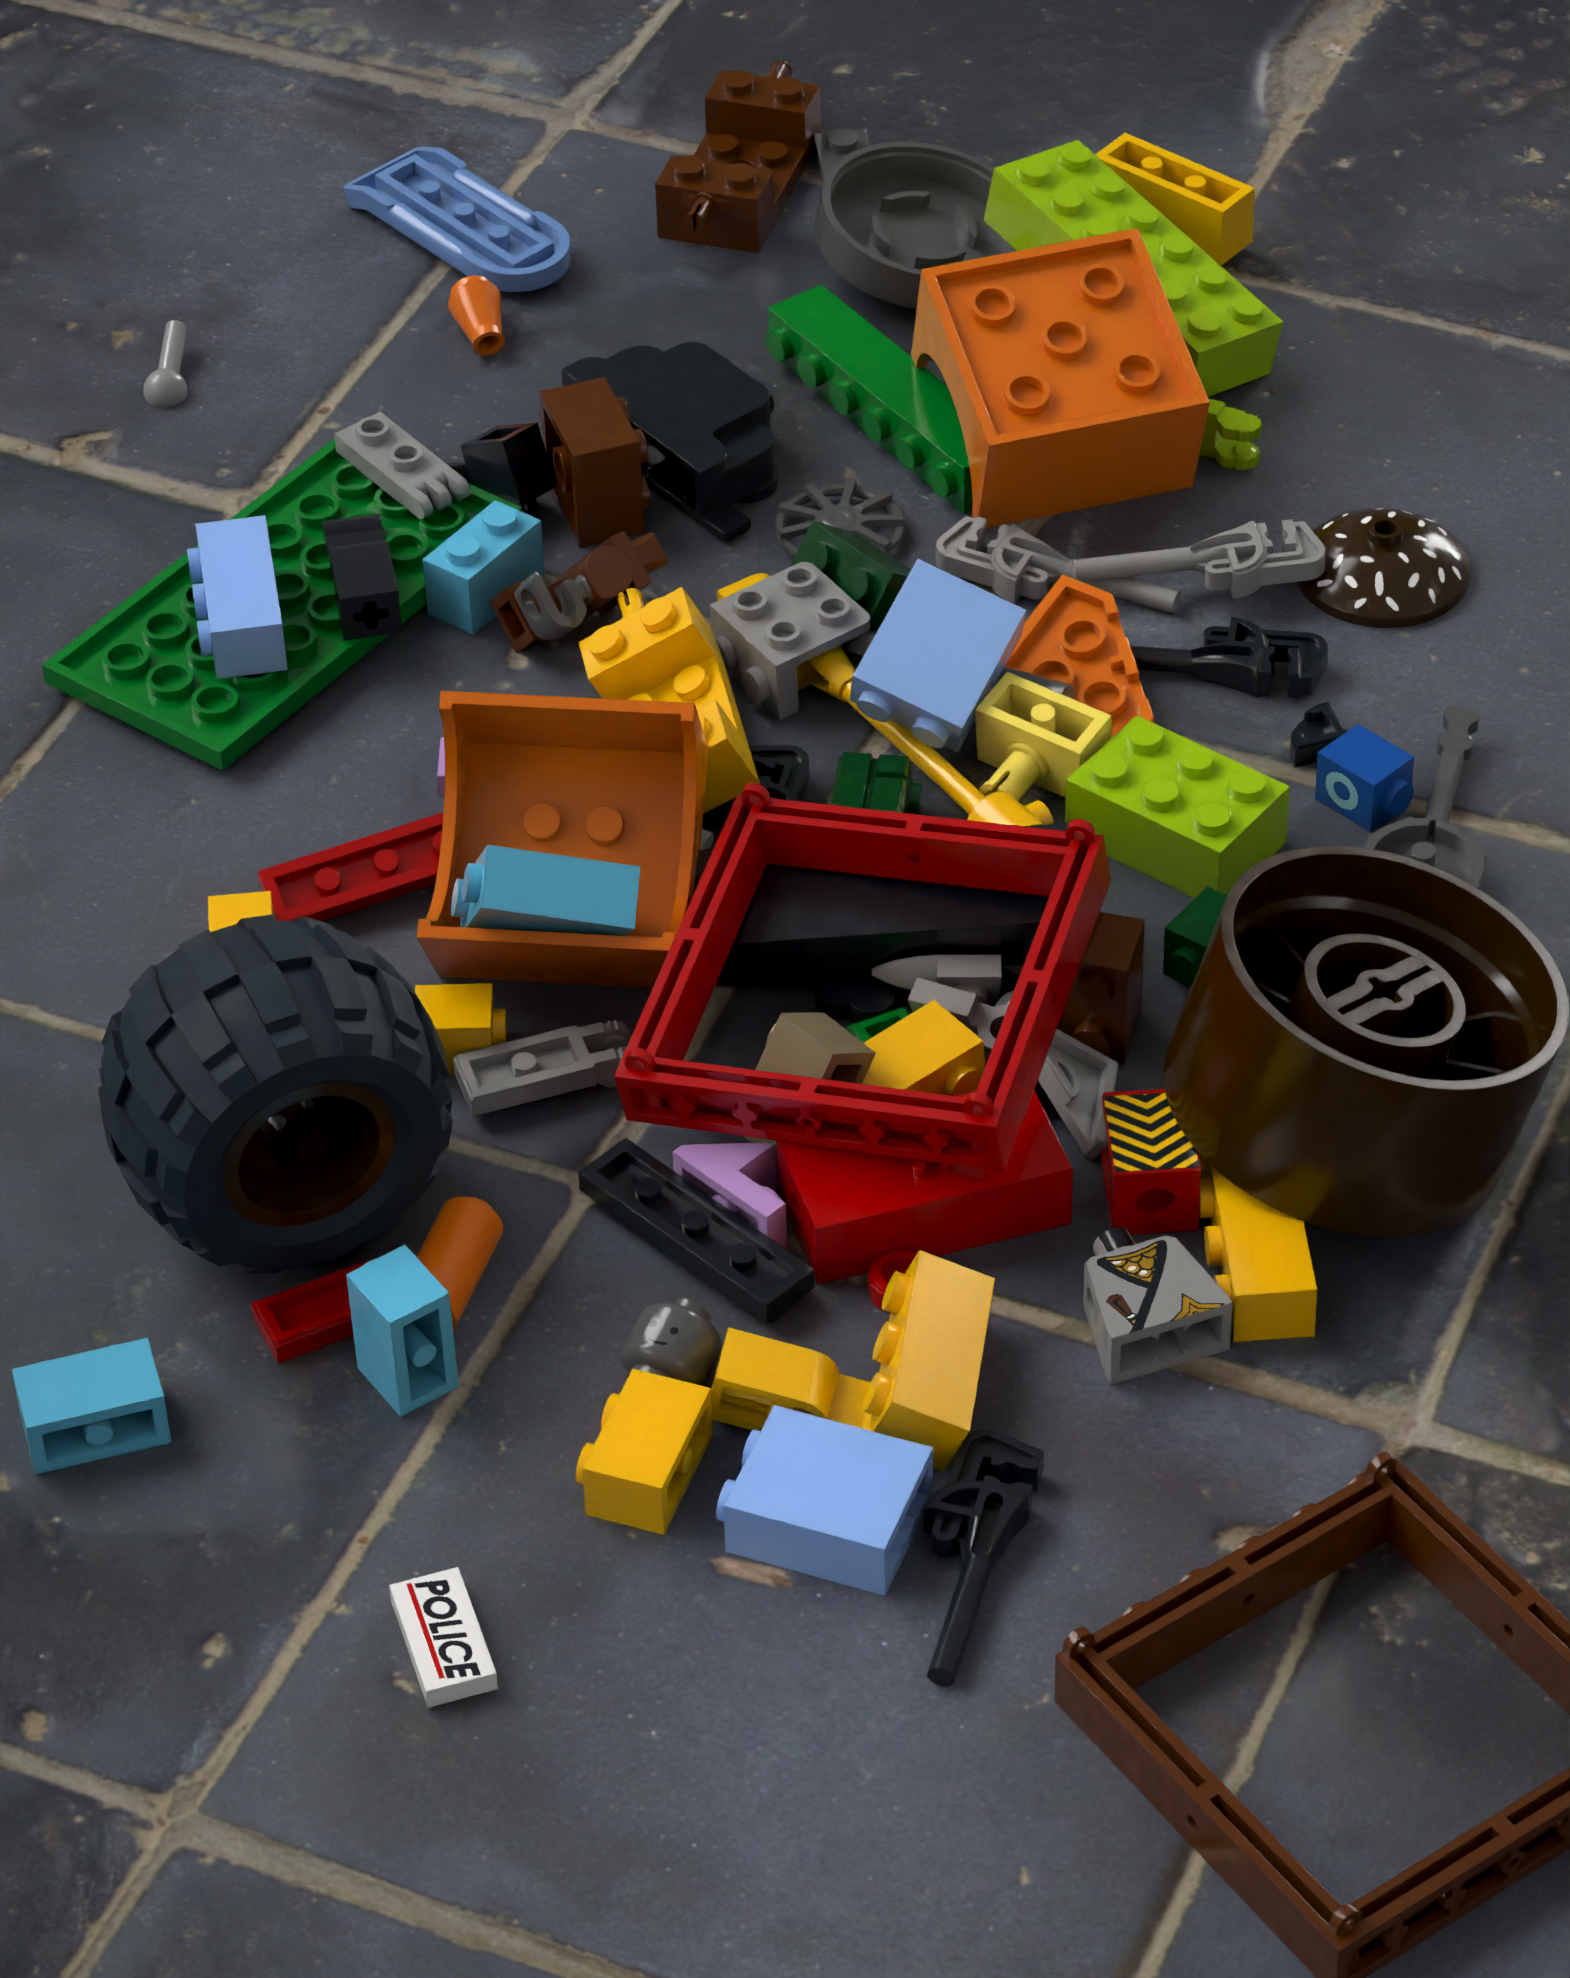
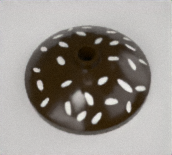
M1368 508L1340 514L1312 530L1325 547V570L1321 576L1315 579L1297 582L1304 596L1318 609L1332 617L1366 627L1399 628L1431 621L1455 607L1465 595L1469 585L1470 561L1460 541L1433 520L1404 510Z

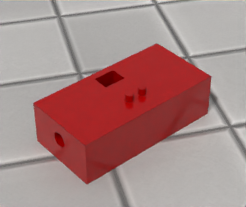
M1035 1090L1005 1171L776 1141L778 1194L781 1200L786 1203V1213L809 1266L814 1269V1278L817 1285L866 1274L876 1258L891 1251L908 1250L918 1253L921 1250L935 1256H941L1072 1224L1073 1167ZM968 1093L961 1094V1095H957V1096H958V1097H966Z

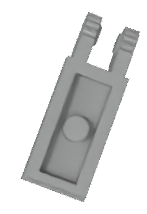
M616 1019L614 1021L608 1020L606 1023L598 1022L582 1027L572 1025L457 1054L453 1058L454 1074L472 1117L596 1086L597 1083L611 1088L617 1086L614 1075L631 1039V1035L627 1025L623 1024L622 1021L617 1022Z

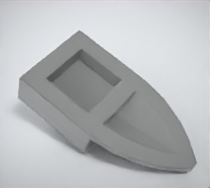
M1001 955L915 956L872 968V976L908 991L912 990L917 977L977 994L979 1003L995 1007L1000 999L1002 978Z

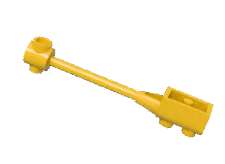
M757 573L717 590V601L768 578L770 575ZM842 644L796 666L798 691L812 685L843 702H848L969 814L967 820L1019 826L1054 824L1053 817L1043 802L1036 800L1023 806L1010 793L1004 791L985 796L935 749L916 739L911 730L891 720L880 722L863 714L855 703L849 701L852 677L856 669L842 649Z

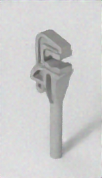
M965 516L940 536L936 542L935 563L939 569L956 577L990 586L998 596L1015 605L1021 596L1031 599L1044 598L1047 595L1048 583H1056L1062 574L1073 578L1071 559L1040 539L1025 532L1016 524L1011 526L1002 524L998 530L997 539L990 541L988 544L987 553L980 552L986 542L987 519L979 516L976 518ZM1132 577L1083 582L1109 592L1114 597L1172 614L1176 612L1180 602V591Z
M1293 519L1282 520V552L1273 553L1272 541L1267 539L1268 529L1265 522L1255 523V521H1250L1240 527L1219 533L1188 547L1072 560L1073 579L1088 582L1192 570L1205 573V587L1212 591L1230 589L1233 599H1237L1254 593L1264 585L1307 581L1321 576L1325 570V547L1305 521L1293 522Z

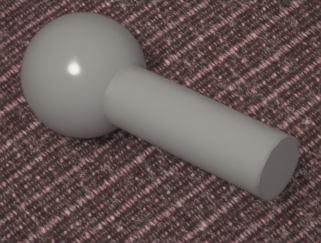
M171 320L166 323L158 370L152 372L144 383V398L147 403L155 407H172L180 404L187 397V385L184 378L180 375L187 326L178 320Z

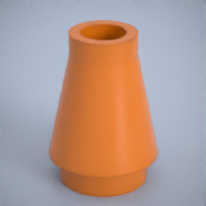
M472 275L460 279L451 288L448 300L449 312L468 337L477 354L482 356L493 355L499 352L505 344L502 333L500 291L483 276Z

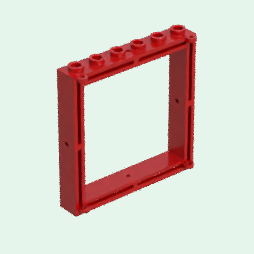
M746 784L741 795L737 794L614 1075L626 1120L1005 1171L1111 882L1104 835H1096L1094 826L1083 819L1071 820L1067 830L1060 831L899 813L895 811L845 807L833 804L770 798L768 790L760 784ZM767 864L1049 896L976 1092L968 1093L966 1097L683 1061Z

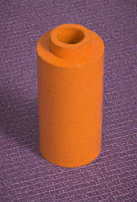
M453 1197L447 1200L440 1209L416 1256L449 1292L453 1332L504 1231L499 1215L487 1202L475 1197Z

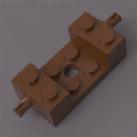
M775 60L764 77L751 75L742 70H720L705 96L706 134L695 154L686 156L671 155L655 183L658 237L759 253L814 152V134L821 133L820 85L803 83L797 79L790 78L792 68L784 60L781 65L780 60Z

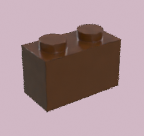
M1099 912L1062 1013V1032L1117 1063L1125 1065L1142 1013L1145 919Z

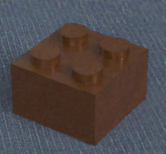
M605 377L540 391L543 442L556 483V488L550 490L579 548L603 543L609 537L624 530L628 537L645 533L644 509L651 507V497L647 481L641 473V464L648 462V448L642 430H633L631 426L630 413L623 397H615Z

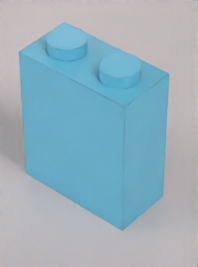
M487 845L475 863L467 864L464 879H456L452 894L451 916L461 918L460 927L629 936L635 929L641 866Z

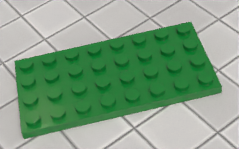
M334 438L231 518L239 519L263 515L266 517L288 670L221 679L216 678L214 656H201L197 621L208 619L196 620L188 553H185L42 664L44 682L223 771L390 635L344 640L333 589L322 521L380 513L384 537L388 542L397 582L401 622L403 624L427 604L422 559L495 500L521 512L522 507L469 484L471 491L469 497L460 501L451 497L452 504L442 510H438L433 506L432 515L419 519L336 452Z

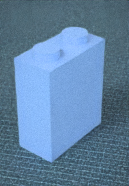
M917 559L853 674L849 701L855 703L863 714L876 721L887 722L891 720L911 730L916 739L930 747L942 748L945 746L958 753L975 722V709L993 689L1022 635L1026 610Z
M774 1405L762 1430L753 1429L749 1434L743 1451L742 1469L736 1481L728 1479L720 1492L716 1517L717 1520L724 1522L725 1552L886 1596L924 1515V1507L928 1499L933 1495V1447Z

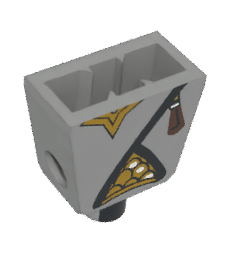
M1121 1227L1106 1230L1097 1237L1093 1244V1252L1096 1256L1090 1257L1084 1263L1083 1303L1103 1370L1110 1385L1230 1350L1232 1301L1177 1238L1165 1235L1136 1244L1129 1231Z

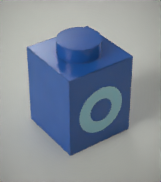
M1357 724L1318 752L1315 799L1371 832L1392 816L1396 817L1403 813L1411 803L1414 794L1412 786L1414 756L1362 725Z

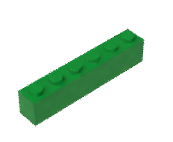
M822 284L768 307V332L765 339L769 353L777 362L783 363L801 378L808 388L814 389L830 402L838 413L848 417L866 432L872 441L878 442L899 460L904 468L913 471L931 486L938 496L948 500L963 514L973 510L972 483L966 446L956 408L948 386L925 367L916 368L909 354Z

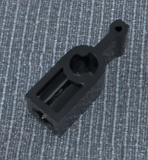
M380 513L322 521L333 589L344 640L401 633L402 622L399 592L388 542L384 537Z

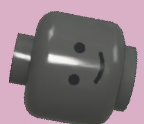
M677 1298L673 1303L666 1301L650 1303L640 1313L621 1349L622 1366L628 1373L626 1377L628 1378L633 1368L703 1386L722 1348L721 1337L710 1323V1313L700 1304L685 1298Z

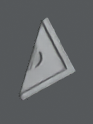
M1057 1029L1038 1081L1084 1156L1094 1160L1105 1149L1107 1141L1102 1110V1095L1106 1092H1114L1119 1063Z

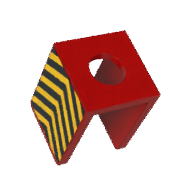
M1165 1089L1104 1093L1102 1095V1110L1108 1146L1100 1153L1111 1228H1125L1129 1231L1130 1235L1198 1231L1201 1187L1199 1154L1179 1127L1170 1109Z

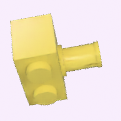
M1007 671L975 709L977 760L998 768L991 778L980 787L979 791L985 796L1004 791L1010 793L1019 801L1032 784H1035L1065 797L1066 779L1112 738L1111 715Z

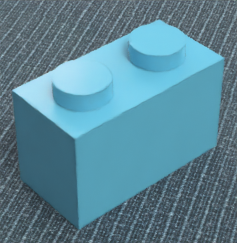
M495 500L422 559L428 615L474 635L496 616L489 602L505 588L528 578L535 571L541 574L542 578L545 575L541 520Z
M403 1245L379 1258L368 1261L358 1269L346 1274L357 1368L396 1413L403 1417L458 1388L459 1382L449 1292L410 1249Z
M148 1338L12 1369L20 1416L35 1475L172 1443L164 1394Z

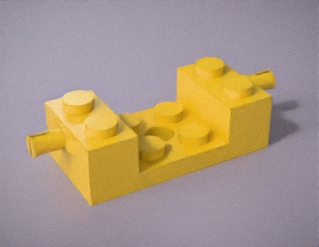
M683 587L650 601L645 607L642 593L635 588L626 589L628 599L623 592L617 597V602L623 616L622 619L611 625L601 627L591 636L578 642L588 680L603 699L695 703L709 748L703 812L705 814L735 798L737 794L741 795L746 784H760L715 632Z

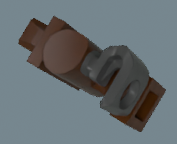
M624 530L609 537L554 580L551 585L546 587L541 574L535 571L528 578L505 588L489 602L515 652L518 653L543 640L563 638L596 611H598L601 617L616 610L619 607L617 597L621 592L628 599L626 589L635 588L639 591L643 590L652 583L648 574L668 564V560L652 532L630 541Z

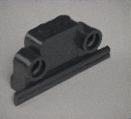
M698 342L682 343L665 352L651 346H634L606 359L599 357L583 358L561 369L563 386L605 377L615 397H623L630 413L631 426L633 430H642L647 443L649 459L647 463L641 464V473L648 484L724 541H731L737 534L742 535L749 531L751 520L730 505V503L734 501L740 503L762 501L773 495L779 485L778 468L775 464L774 434L771 431L770 413L774 410V400L769 389L763 383L757 382L736 367L728 358L721 356L709 346Z

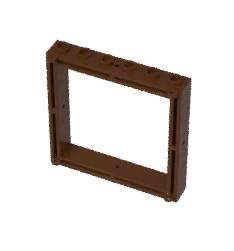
M1388 1452L1376 1455L1368 1464L1366 1472L1355 1476L1345 1488L1317 1504L1311 1503L1301 1507L1288 1521L1262 1536H1252L1246 1539L1231 1554L1205 1569L1199 1568L1189 1572L1174 1587L1148 1602L1142 1601L1132 1605L1120 1618L1098 1631L1091 1633L1086 1627L1076 1628L1066 1637L1063 1643V1650L1055 1655L1054 1701L1316 1978H1366L1570 1849V1768L1360 1899L1341 1906L1134 1691L1139 1686L1388 1541L1570 1715V1621L1397 1458L1394 1459ZM1555 1830V1834L1551 1837L1547 1838L1546 1840L1539 1843L1538 1845H1536L1535 1847H1533L1525 1853L1522 1851L1524 1848L1528 1847L1535 1841L1539 1840L1543 1836ZM1485 1873L1489 1875L1470 1888H1464L1465 1885ZM1437 1903L1440 1904L1438 1908L1423 1916L1419 1920L1415 1921L1408 1927L1405 1925V1923L1415 1918L1419 1914L1423 1913L1430 1907L1434 1906ZM1376 1941H1381V1944L1359 1957V1952Z

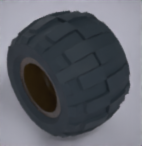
M273 914L242 918L235 925L210 932L208 929L179 944L180 948L158 965H151L128 989L131 993L130 998L121 1011L111 1016L102 1040L105 1049L101 1058L102 1067L99 1069L102 1086L98 1088L107 1146L137 1203L179 1244L194 1251L196 1255L219 1267L233 1263L243 1265L247 1273L278 1274L291 1268L303 1266L312 1268L341 1258L343 1254L368 1241H373L397 1223V1218L414 1201L422 1197L438 1173L434 1167L438 1156L449 1146L453 1123V1119L450 1116L452 1097L447 1079L449 1071L444 1048L429 1014L415 991L402 975L371 947L365 949L346 932L333 929L329 923L305 916L292 922L277 921Z

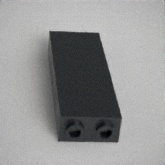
M1069 823L1024 827L1066 831ZM713 849L699 850L698 876L696 877L694 892ZM767 864L715 986L872 975V968L898 959L926 955H1001V966L1024 965L1049 896Z

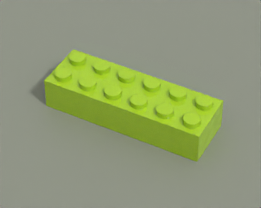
M1079 140L994 168L984 221L1016 251L1138 228L1207 397L1270 374L1284 321Z

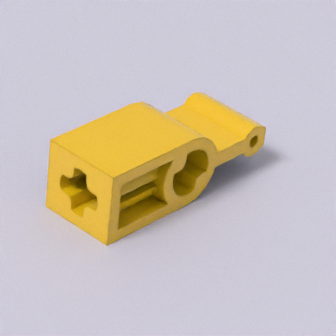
M728 1327L711 1387L712 1420L749 1430L756 1429L761 1431L773 1406L776 1405L869 1430L871 1414L863 1412V1403L870 1382L839 1374V1369L835 1362L827 1355L818 1351Z

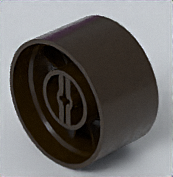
M1315 846L1282 852L1262 860L1243 873L1231 887L1224 901L1166 1051L1163 1066L1165 1094L1179 1127L1201 1156L1234 1185L1272 1208L1299 1220L1344 1233L1376 1237H1406L1432 1233L1464 1221L1477 1212L1496 1189L1567 1032L1569 999L1559 969L1549 952L1521 920L1486 893L1448 872L1405 856L1362 847Z

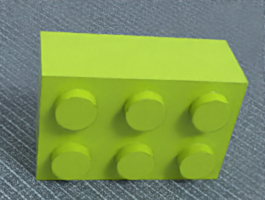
M1136 715L1066 779L1065 823H1069L1074 819H1083L1090 822L1094 826L1096 835H1104L1107 856L1187 895L1196 898L1207 886L1228 895L1231 887L1243 873L1262 860L1273 856L1287 842L1290 786Z

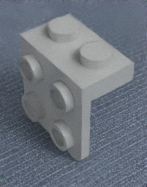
M810 562L797 563L710 604L711 628L715 632L726 672L744 687L747 695L754 703H761L779 721L799 712L796 666L868 632L870 629V615Z

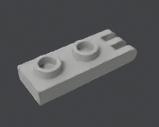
M382 412L365 417L357 423L334 433L336 452L419 519L432 515L433 506L438 510L452 504L451 497L460 501L470 496L469 484L463 476Z

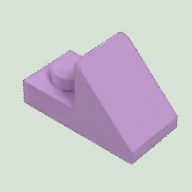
M767 1142L681 1145L672 1152L673 1171L787 1250L786 1203L775 1192L777 1188V1160L774 1144Z

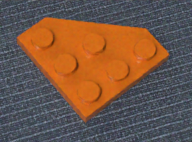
M1062 574L1025 621L1022 635L1005 666L1073 685L1075 691L1074 700L1111 715L1112 737L1136 715L1154 723V716L1148 698L1146 699L1139 678V671L1128 638L1125 637L1113 594Z

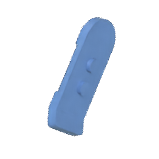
M417 147L343 186L350 208L369 211L466 276L479 275L487 278L499 291L526 292L546 287L560 279L570 266V238L567 230L559 222L544 212L532 211L466 168L464 161L443 148Z

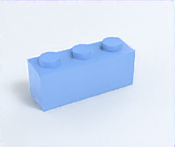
M265 515L195 524L198 547L187 549L191 583L193 584L196 620L208 619L197 621L201 656H214L217 679L288 670L282 619Z

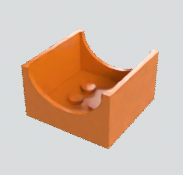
M1138 228L921 269L911 357L916 368L926 367L928 361H935L950 391L961 425L968 456L973 497L972 518L977 516L986 518V528L1001 526L1002 524H1011L1193 487L1210 401Z
M440 691L439 711L443 725L445 749L442 839L432 902L426 918L418 919L417 939L437 975L449 978L653 988L694 895L695 881L698 876V855L701 848L709 748L695 703ZM487 845L641 866L635 929L629 936L460 927L461 918L451 916L453 889L457 878L464 879L467 864L475 863Z

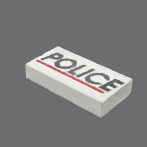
M459 1567L389 1585L391 1602L428 1708L498 1689L497 1673Z

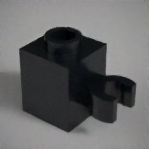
M538 422L496 426L460 445L464 462L447 464L463 476L469 484L522 507V512L535 508L538 505L536 498L556 488Z

